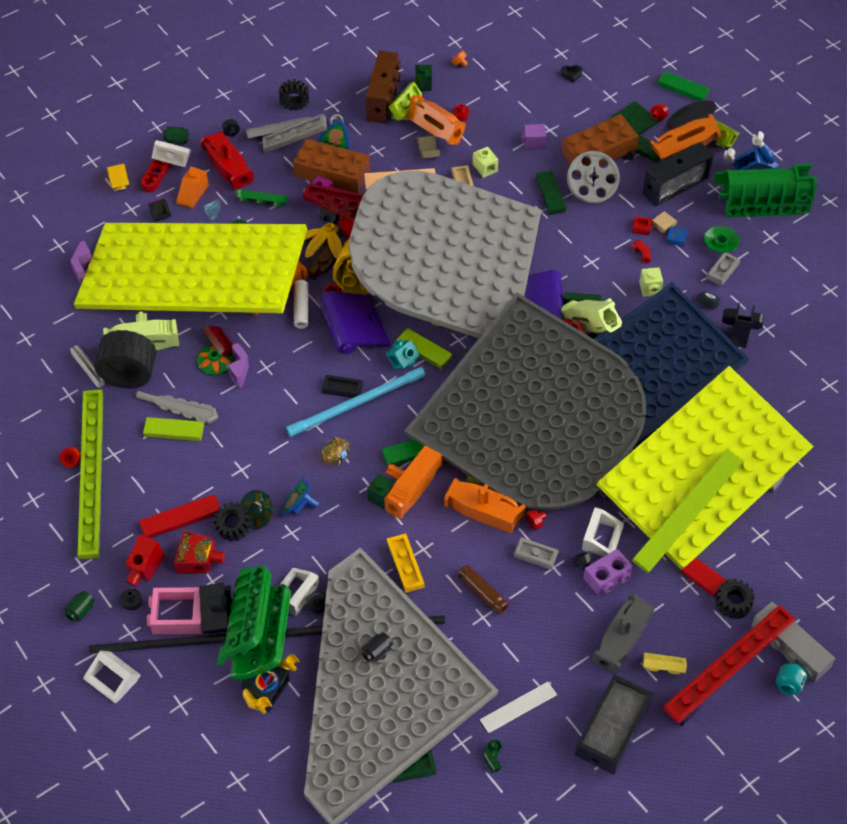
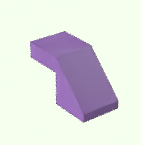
M84 240L79 243L70 260L73 272L80 284H82L84 277H86L83 268L89 266L92 260L91 252Z
M239 343L232 345L233 358L236 361L229 364L228 369L230 378L240 389L243 387L249 362L246 352Z

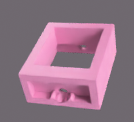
M199 587L153 588V596H149L151 614L147 615V626L151 627L153 635L203 634L201 631ZM159 600H194L192 620H158Z

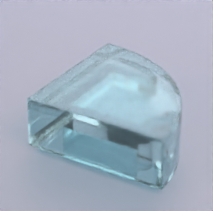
M219 199L203 206V210L212 221L218 217L221 209Z

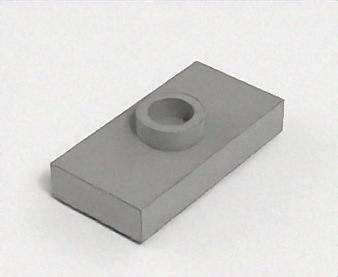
M726 252L723 253L707 273L706 279L722 286L737 268L740 259Z
M521 537L514 552V557L552 570L559 550Z

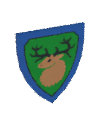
M343 120L329 125L327 130L320 134L317 142L349 150V135Z
M303 476L285 500L279 513V518L285 516L291 510L298 514L306 503L314 509L318 506L319 502L308 495L312 486Z

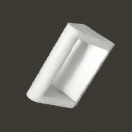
M156 140L152 159L186 167L191 149Z
M595 507L583 540L582 550L591 551V553L603 557L616 550L624 523L603 509ZM600 523L615 528L608 548L594 540Z
M292 568L280 584H285L288 587L295 577L304 581L290 599L288 612L297 616L307 603L308 596L319 587V577L312 572Z
M100 651L83 679L112 702L117 703L138 681L141 675L112 652ZM104 665L123 678L116 692L94 677Z

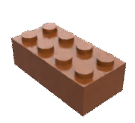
M622 114L562 139L561 153L570 165L577 156L588 151L602 152L612 158V160H616L625 156L628 151L634 152L638 150L639 136ZM586 157L581 160L584 166H589L591 163ZM599 160V166L607 163L605 160Z
M305 139L293 161L294 177L314 181L317 176H321L333 181V187L359 193L365 182L364 173H369L371 170L370 156Z

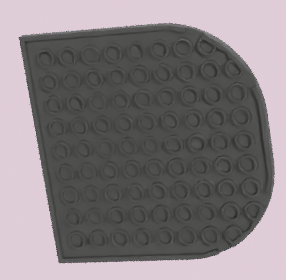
M516 292L405 429V434L422 446L426 445L442 454V459L483 486L487 484L489 485L488 489L513 499L518 506L524 504L526 505L525 508L559 510L581 504L599 493L601 489L596 485L598 481L633 451L643 431L646 401L638 377L634 375L627 362L618 354Z

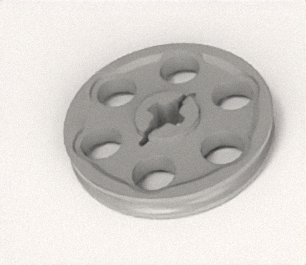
M588 151L577 156L567 172V183L572 194L577 199L589 204L602 203L608 200L617 190L620 181V174L616 163L608 155L598 151ZM582 158H588L591 162L590 165L584 166L581 162ZM599 160H605L608 166L601 168ZM578 171L581 178L579 180L573 179L572 172ZM593 172L594 176L597 177L594 183L592 181V178H589V176H591ZM606 176H613L615 178V182L613 184H609L606 181ZM586 187L588 194L585 196L581 195L579 188ZM603 189L605 196L602 198L598 197L596 190Z

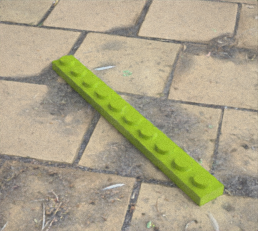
M103 390L83 391L78 527L79 559L99 558Z

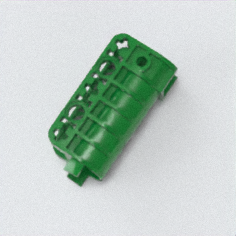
M813 163L794 164L791 168L738 169L715 172V185L721 184V193L718 199L726 200L725 212L728 217L806 214L811 210L817 187V178L815 176H808Z
M264 565L240 569L239 576L235 580L224 646L220 647L217 666L224 664L227 658L233 661L230 674L232 679H250L275 668L282 659L291 590L285 584L271 587L272 575L270 570Z

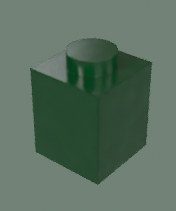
M415 65V84L420 91H432V65Z
M377 474L367 488L368 501L385 509V497L395 482Z

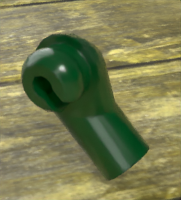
M498 739L490 741L483 754L492 773H496L502 768L497 760L502 747V743Z

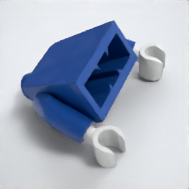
M760 131L758 132V137L754 134L752 138V143L759 145V147L756 146L737 158H734L735 150L729 148L723 156L725 161L732 162L735 170L778 168V163L775 161L776 157L768 145L763 143L764 134Z

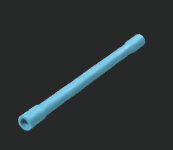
M422 367L414 369L368 392L305 420L285 427L286 432L291 438L310 427L406 384L418 381L425 377V372Z

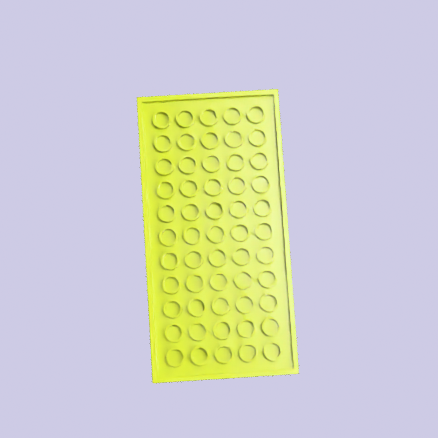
M105 223L92 260L87 268L86 277H84L75 299L74 306L76 309L283 313L308 230L306 224Z

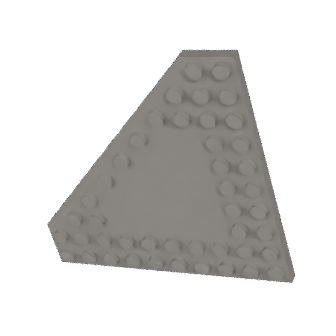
M361 548L329 570L304 789V797L328 824H340L498 695L496 687ZM386 633L393 642L391 650L376 663L367 662L361 654L363 652L361 647L376 634Z

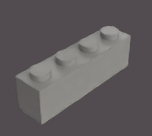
M773 602L768 604L755 616L752 626H756L777 605ZM795 621L770 643L774 649L779 650L785 656L788 662L799 664L805 670L807 678H810L814 683L832 667L835 660L833 655Z

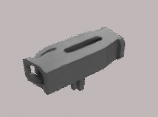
M630 593L628 601L620 608L604 634L599 651L593 653L592 662L613 674H618L621 664L629 657L651 620L655 607L647 604L635 593Z

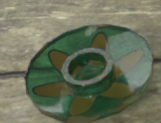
M252 490L243 497L240 505L247 509L252 518L251 529H262L268 525L274 511L270 496L264 491Z

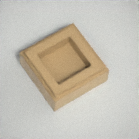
M665 211L652 220V225L664 234L669 231L670 226L674 227L677 224V220Z

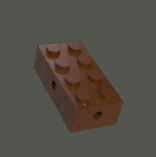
M380 50L378 52L366 94V121L386 124L388 117H391L392 112L388 106L395 100L394 94L398 92L397 82L401 81V72H399L401 60H399L398 53Z

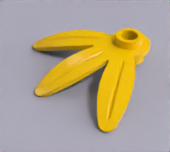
M327 223L322 228L307 230L305 240L313 239L307 246L305 257L310 258L314 255L325 240L328 239L329 248L337 259L342 250L341 241L337 236L338 226L333 223Z

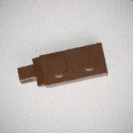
M328 242L309 265L308 278L314 281L320 273L327 274L337 260L333 256Z

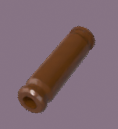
M465 565L459 570L458 578L462 579L491 609L495 610L496 614H502L508 608L509 602L504 600L475 570L471 569L470 565Z

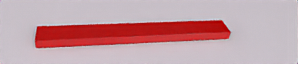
M781 605L777 606L666 703L662 710L677 724L682 722L794 623L796 618Z

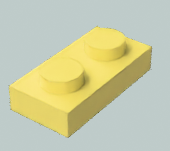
M645 652L643 655V667L650 671H659L660 669L667 670L671 674L686 673V658Z

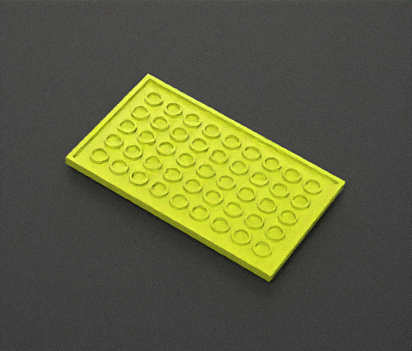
M728 366L599 480L596 485L651 539L727 449L742 459V464L665 553L682 570L814 446Z

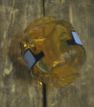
M334 437L322 446L321 456L328 465L337 466L349 458L350 444L344 438Z

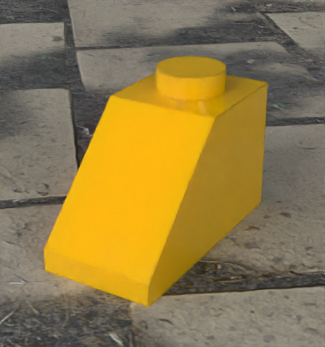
M125 164L106 167L111 188H116V191L126 189L129 181Z

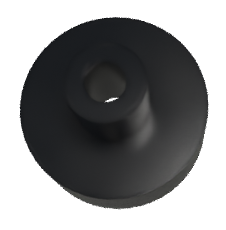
M228 119L222 124L223 133L227 136L235 137L240 131L238 121L235 119Z
M586 551L574 556L572 560L575 566H582L583 571H585V568L590 565L589 562L594 560L591 551Z
M127 589L121 595L122 606L126 610L133 611L142 605V596L137 589Z
M320 591L311 593L307 598L309 610L315 614L323 613L325 611L326 595Z

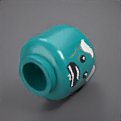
M784 664L777 675L776 685L785 695L799 694L803 690L807 674L799 664Z

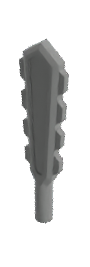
M138 391L136 394L138 399L155 403L161 410H170L172 414H181L184 418L190 420L195 419L196 421L204 422V424H210L219 419L216 409L212 408L211 405H199L198 402H187L183 398L174 399L170 395L155 396Z

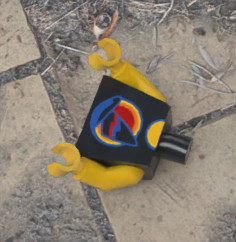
M290 654L281 660L275 668L250 679L243 680L241 684L243 697L248 707L260 710L262 714H265L266 711L270 712L290 682L288 669L295 671L297 667L294 664L299 663L300 660L295 655Z

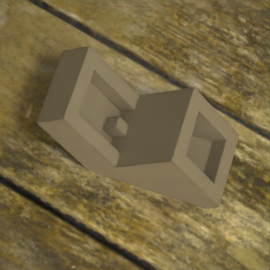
M435 136L417 137L421 158L440 156Z

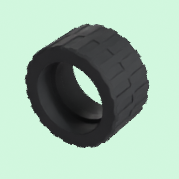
M116 330L108 332L100 340L94 364L95 372L103 381L113 386L127 389L144 386L150 381L157 353L155 345L150 339L134 331Z

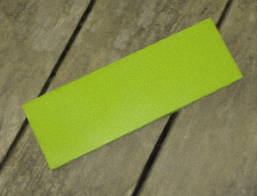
M414 81L409 83L388 106L397 121L402 119L409 111L410 98L413 95L422 96Z
M409 328L397 339V341L401 339L402 341L411 340L417 347L419 357L441 370L453 358L452 353Z
M147 417L143 435L144 437L201 441L204 422Z

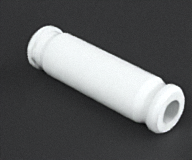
M297 280L294 283V326L298 329H304L308 326V283L305 280Z

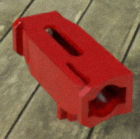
M222 131L214 135L205 136L200 140L201 149L206 151L210 162L224 180L232 185L234 190L240 189L254 181L253 171L248 169L244 158Z

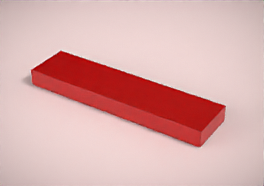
M215 494L144 518L139 520L144 536L153 538L214 516L215 512L219 514L217 509L220 505Z

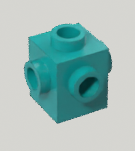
M402 339L396 341L392 345L393 348L385 353L394 369L410 367L415 363V359L420 356L416 345L411 340L402 341Z

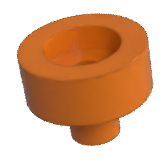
M461 50L452 58L451 62L454 66L460 64L462 67H465L468 64L464 59L467 54Z

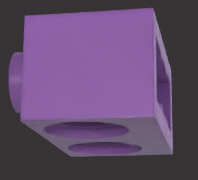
M617 548L586 567L583 578L599 596L602 593H609L620 582L625 583L631 577L633 566Z

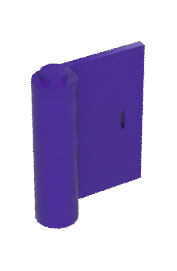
M549 270L528 275L524 297L564 320L561 311L563 306L561 273L556 270Z
M328 291L318 297V302L339 353L350 354L357 345L390 346L370 295Z

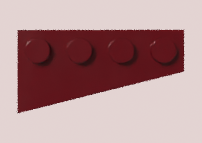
M308 183L302 196L306 202L355 221L358 207L364 194Z

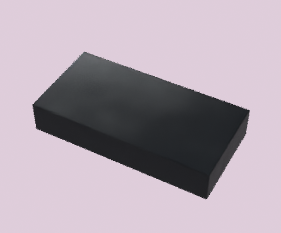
M326 375L322 393L354 398L361 395L363 380Z

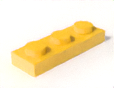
M407 534L387 538V544L404 592L408 593L425 588V583Z

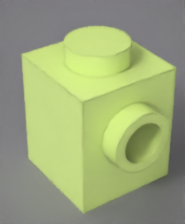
M489 147L473 153V166L483 178L498 172L499 159Z
M660 267L641 270L639 284L643 297L653 296L662 290L663 278Z

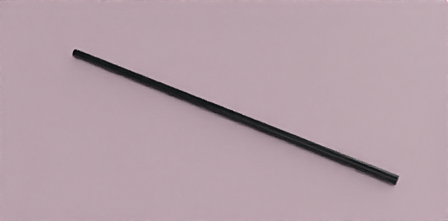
M444 615L428 617L434 624H445ZM323 626L287 628L285 637L322 634ZM226 634L89 645V653L225 642Z

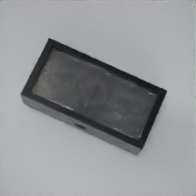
M699 142L682 152H678L671 158L651 166L646 170L642 194L656 207L709 179L714 154L702 142Z
M614 674L577 743L575 756L615 775L651 704L653 693Z

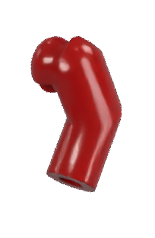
M641 240L633 242L631 244L632 250L635 252L639 250L641 252L642 262H651L649 247Z

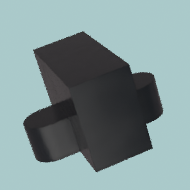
M738 302L737 309L726 308L723 310L722 322L732 326L730 340L737 347L746 348L751 329H761L764 316L761 313L754 312L755 305L752 307L750 316L738 315L740 306Z
M222 582L199 586L201 631L207 634L227 632L231 604L233 602V599H231V585L224 586Z

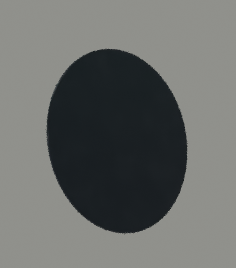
M704 100L686 105L669 118L667 127L673 130L691 121L708 118L709 114L713 115L716 111V104L713 101Z

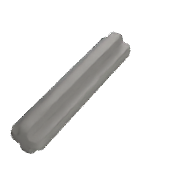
M75 345L70 349L71 354L94 384L99 388L104 386L106 382L97 375L94 364L80 346Z

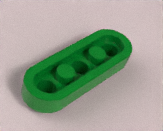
M236 189V197H239L240 201L256 199V203L266 204L267 201H272L273 205L283 206L288 200L287 195Z

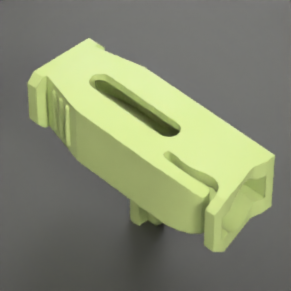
M611 298L605 301L583 300L577 302L572 300L562 306L561 309L564 318L571 319L573 322L579 321L584 332L601 333L608 331L611 333L621 327L622 324L615 310V303L612 302Z
M143 311L136 314V322L119 324L112 327L111 330L103 328L104 335L116 330H129L142 334L152 341L156 350L179 346L176 319L147 321V313H143Z

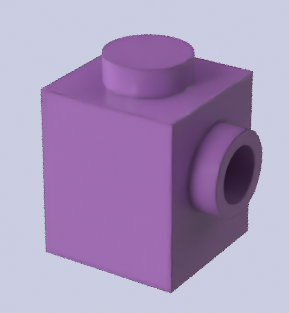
M545 124L524 125V132H521V142H524L525 149H545Z

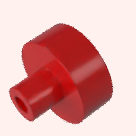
M658 103L651 108L650 113L653 119L658 118V121H662L667 118L668 109L664 104Z
M458 104L453 108V115L460 122L466 121L469 118V108L464 104Z
M66 447L60 453V462L65 467H74L79 463L81 454L75 447Z
M533 509L527 512L525 517L529 526L536 531L543 527L542 520L546 518V514L543 511L538 513Z

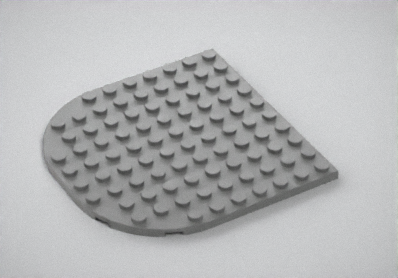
M425 171L393 173L376 181L362 197L349 239L351 265L363 286L373 296L376 295L385 301V305L406 315L480 338L516 292L522 296L525 294L542 209L435 173Z

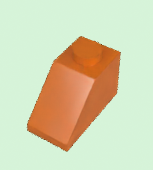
M190 167L182 179L176 201L178 205L193 209L209 186L206 171Z

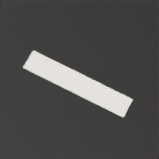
M546 682L481 718L480 721L488 733L555 697L557 694L549 682Z

